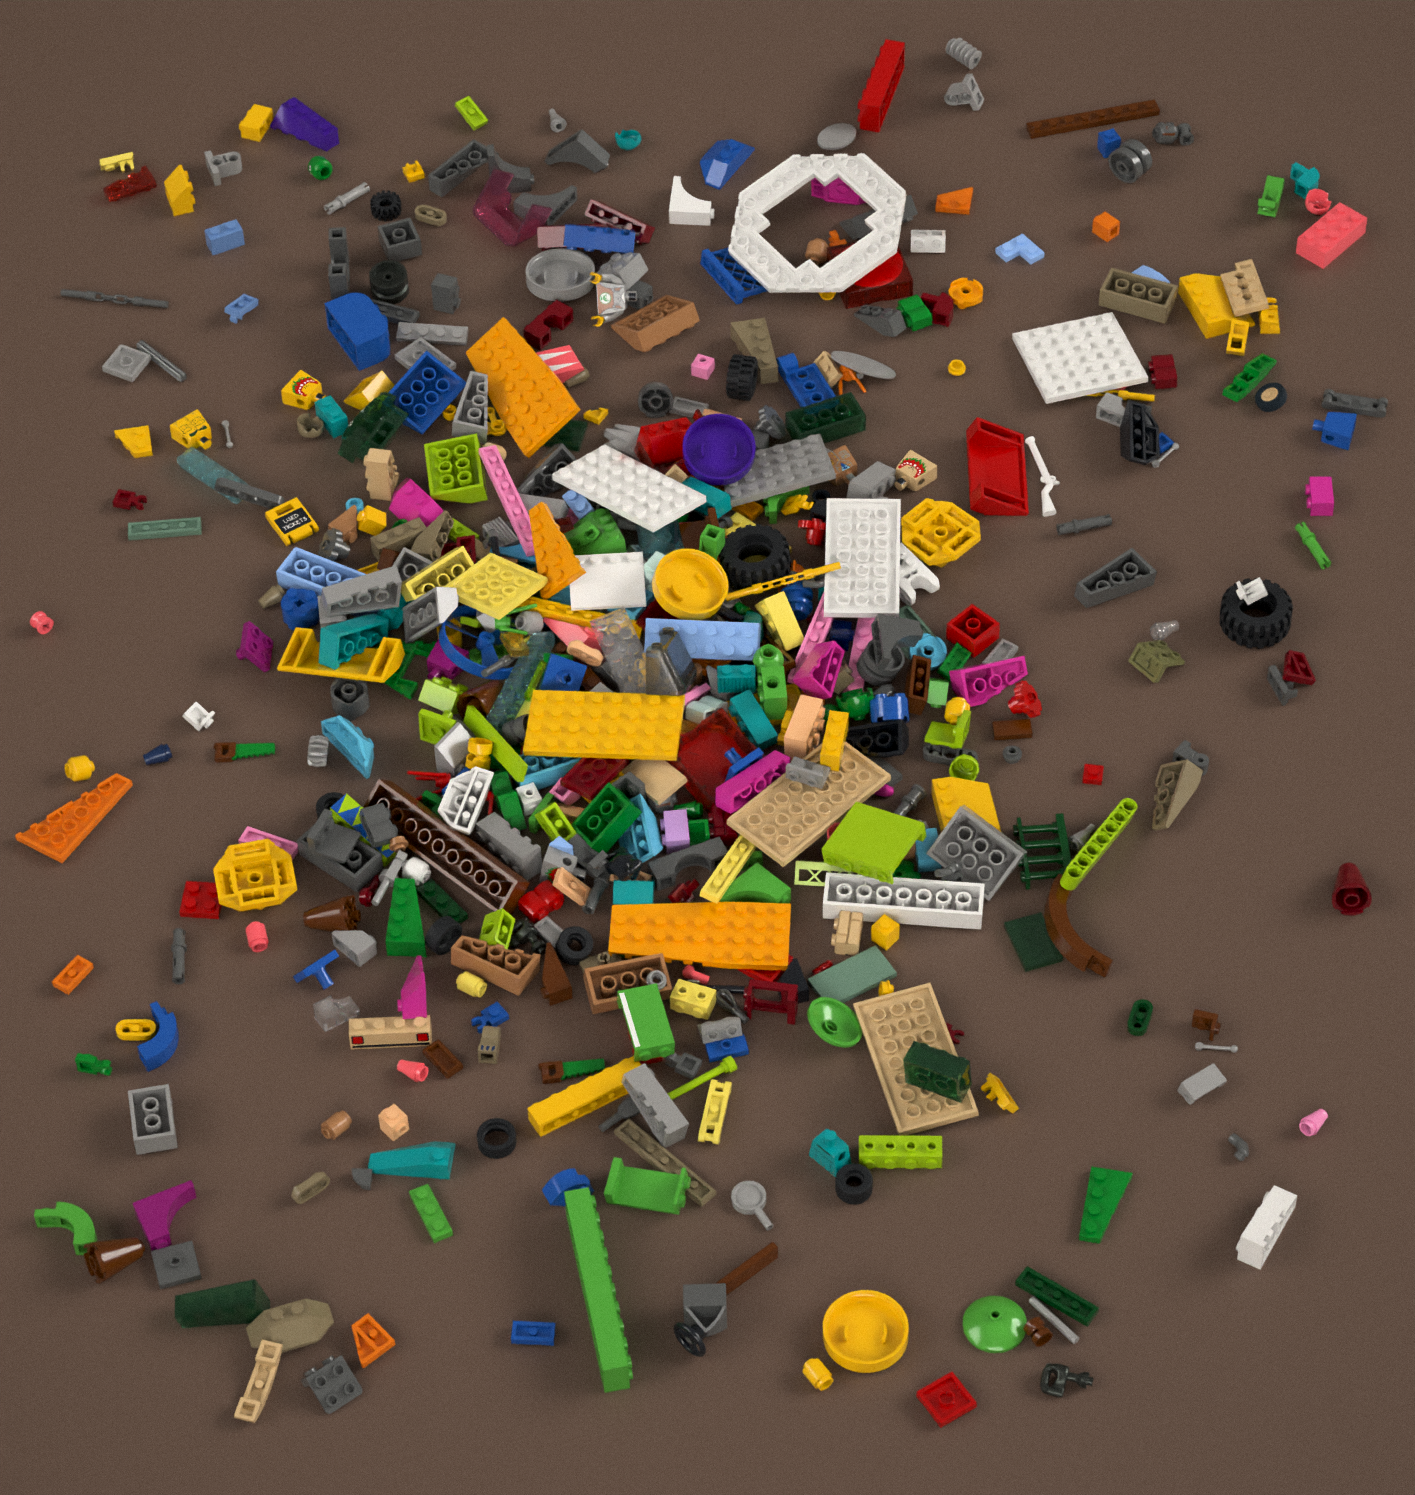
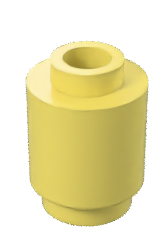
M468 971L459 974L457 977V989L473 997L480 998L484 995L487 983L482 978Z

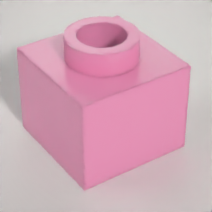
M698 354L691 365V375L708 380L715 369L714 358Z

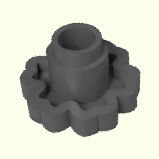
M764 405L758 410L760 420L754 425V430L767 433L778 440L786 435V427L783 420L771 406Z
M328 529L324 534L323 541L319 545V556L331 561L348 557L350 546L343 542L341 538L342 532L339 529Z

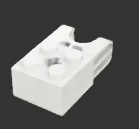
M901 542L899 598L906 605L911 606L916 603V592L914 589L922 588L929 593H933L940 589V584L936 575Z

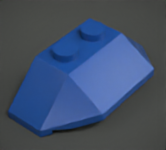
M733 139L717 141L700 160L705 184L720 190L754 152L755 147Z

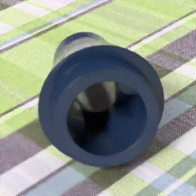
M160 744L143 755L146 765L167 762L170 758H173L168 744Z

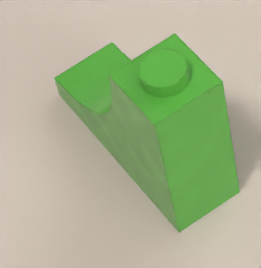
M757 862L732 882L719 902L789 904L791 901V888Z

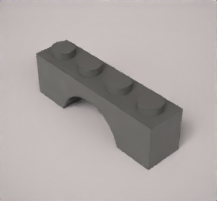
M720 837L709 839L703 843L692 845L681 851L673 852L670 855L647 862L648 874L653 875L651 881H654L656 890L660 891L676 885L675 881L678 873L686 867L702 866L711 872L715 871L728 851Z

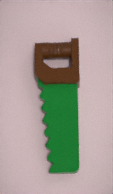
M236 742L214 743L213 746L215 749V762L218 763L232 762L237 758H248L254 755L258 757L259 755L275 754V743L236 744ZM223 750H228V753L223 755Z
M601 1058L571 1062H543L538 1067L541 1070L542 1083L552 1084L560 1083L566 1077L571 1078L572 1076L577 1077V1075H588L589 1072H600L605 1069L604 1059ZM550 1069H556V1073L553 1076L549 1075Z

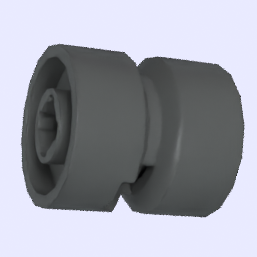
M524 714L515 720L503 724L502 734L509 745L515 746L525 741L529 714Z

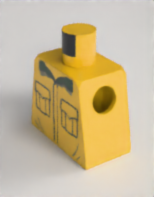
M198 409L170 425L172 439L189 450H195L200 446L203 449H208L212 444L211 428Z

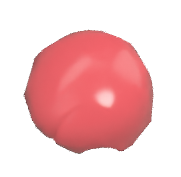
M1321 189L1309 190L1305 198V206L1310 213L1323 215L1329 211L1331 201L1328 200L1327 192Z

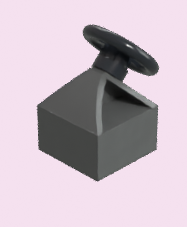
M726 1283L683 1285L684 1323H675L673 1330L680 1344L694 1356L703 1357L706 1354V1347L703 1342L705 1337L727 1329Z

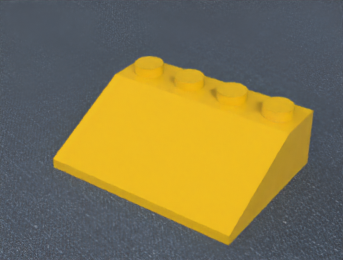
M1195 273L1179 278L1178 294L1206 339L1230 333L1232 320L1249 322V327L1255 326V322L1250 314L1234 317L1221 276Z
M955 777L932 779L931 795L941 832L962 805L967 806L1001 832L988 783Z

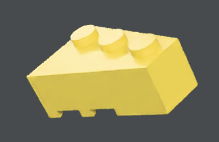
M784 591L754 605L774 642L785 652L801 646L804 636Z

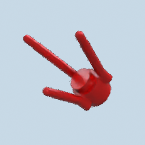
M407 771L408 775H417L415 777L416 780H435V787H439V789L431 793L436 794L442 793L441 790L451 779L450 773ZM422 796L417 797L415 799L420 801L422 800Z

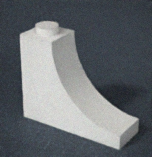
M674 176L669 206V224L710 226L711 219H714L715 209L712 208L711 201L700 200L688 194L681 184V176Z

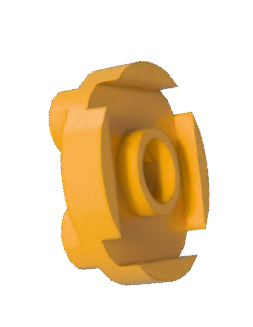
M959 278L950 284L948 295L959 309H965L982 302L983 286L977 280L969 281L968 278Z

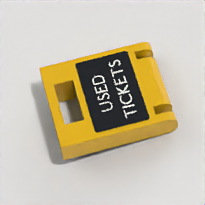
M297 497L265 512V518L286 546L291 545L288 537H290L293 543H296L313 535L312 529L315 533L319 531L318 525Z

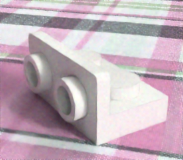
M911 230V252L944 253L945 230Z

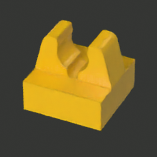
M417 160L415 164L409 165V163H406L405 167H403V173L409 183L425 178L424 171Z

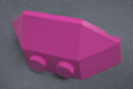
M408 477L394 489L389 510L399 520L406 519L411 521L420 517L426 527L443 512V509Z

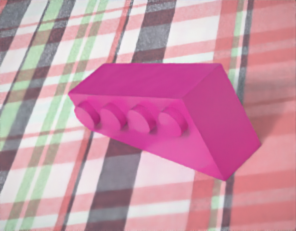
M774 750L716 788V806L730 814L737 812L786 772V765L790 763V757Z

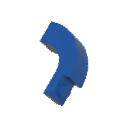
M157 1001L151 1003L150 1008L159 1031L154 1038L137 1046L139 1058L148 1072L167 1062L174 1054L179 1041L174 1013L168 1014L165 1007L161 1008Z

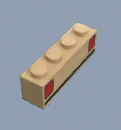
M427 1015V1018L416 1017L414 1019H403L402 1016L349 1019L351 1049L429 1046L432 1044L430 1015Z

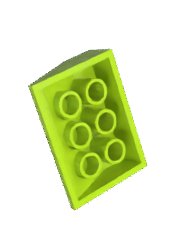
M477 433L424 444L430 497L432 499L470 504L488 500L484 466L478 453L481 446Z

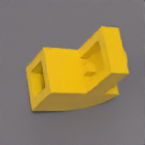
M1232 320L1226 354L1244 356L1249 322Z

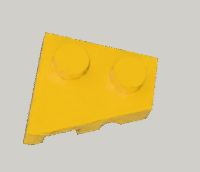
M148 425L114 430L115 437L122 441L123 446L130 451L134 458L153 456Z

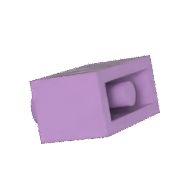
M687 809L663 811L664 819H660L661 831H665V834H661L662 846H666L667 854L690 847Z

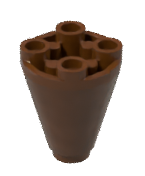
M343 896L305 911L303 914L305 927L327 932L357 930V922L361 921V912L356 908L355 896Z

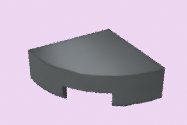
M352 1168L353 1180L362 1189L371 1190L372 1169Z

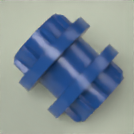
M802 581L787 584L781 592H785L796 620L806 619L807 615L813 611V603L811 602L813 599L812 589L804 588Z

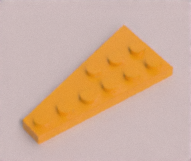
M541 501L529 510L537 573L548 579L546 586L540 589L541 598L548 600L584 575L586 571L580 566L579 559L573 554L574 551L565 535L561 533L560 526L555 523L554 516L547 504Z

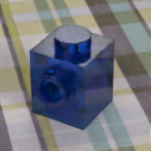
M833 620L830 641H835L844 651H848L850 641L854 640L855 630H852V622Z

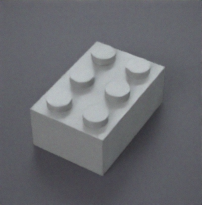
M169 1084L129 1090L128 1097L133 1140L137 1155L178 1148Z

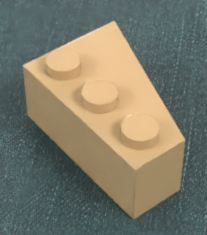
M370 448L368 455L364 456V466H366L365 478L368 479L367 491L370 493V499L391 501L393 491L400 476L398 472H395L397 466L392 464L395 460L391 450Z

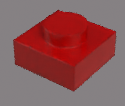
M1085 764L1082 783L1102 785L1104 766Z

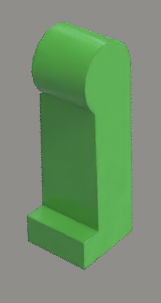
M586 521L579 527L564 533L573 551H576L595 540L600 532L591 521Z

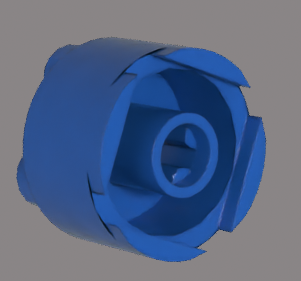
M295 588L287 590L281 600L283 621L288 625V628L291 630H295L296 627L309 629L310 626L317 625L320 617L318 598L315 591Z
M897 693L892 697H887V694L875 695V698L870 700L871 724L902 719L904 723H908V698L905 697V693Z

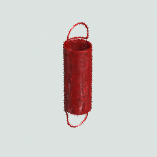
M830 960L825 961L812 970L813 974L811 975L814 976L832 967L833 963Z

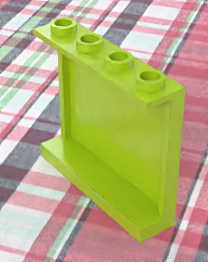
M855 802L822 847L824 863L893 885L892 874L916 840L923 842L927 837L925 824L911 818Z

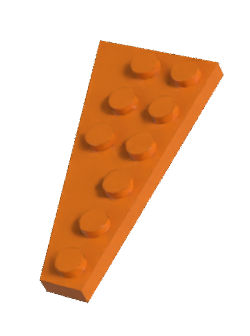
M115 773L99 783L97 788L91 792H84L78 800L74 802L71 800L47 815L46 819L38 824L35 822L30 826L29 830L16 834V840L63 863L133 786L132 780Z

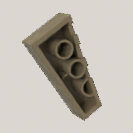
M765 318L730 322L731 339L737 344L738 350L743 355L754 356L757 359V379L760 384L778 382V365Z

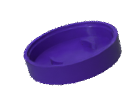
M710 414L696 420L688 428L683 439V460L688 471L698 480L716 486L729 485L742 479L752 468L755 460L756 443L752 431L740 419L727 414Z

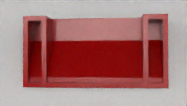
M976 417L966 430L970 510L984 515L1027 516L1029 509L1024 434Z

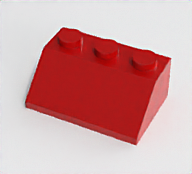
M687 417L641 426L637 444L654 465L683 460V439L692 423Z

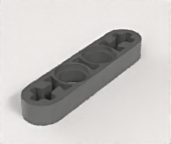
M217 478L214 487L217 492L269 509H273L285 501L280 495L227 478Z

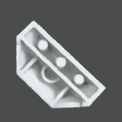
M475 766L470 771L450 779L438 808V813L451 829L468 835L474 830L485 803L494 772Z

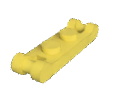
M711 1079L698 1142L712 1141V1144L719 1145L732 1082L725 1081V1083H720L718 1080ZM707 1129L714 1130V1133H706V1132H707Z

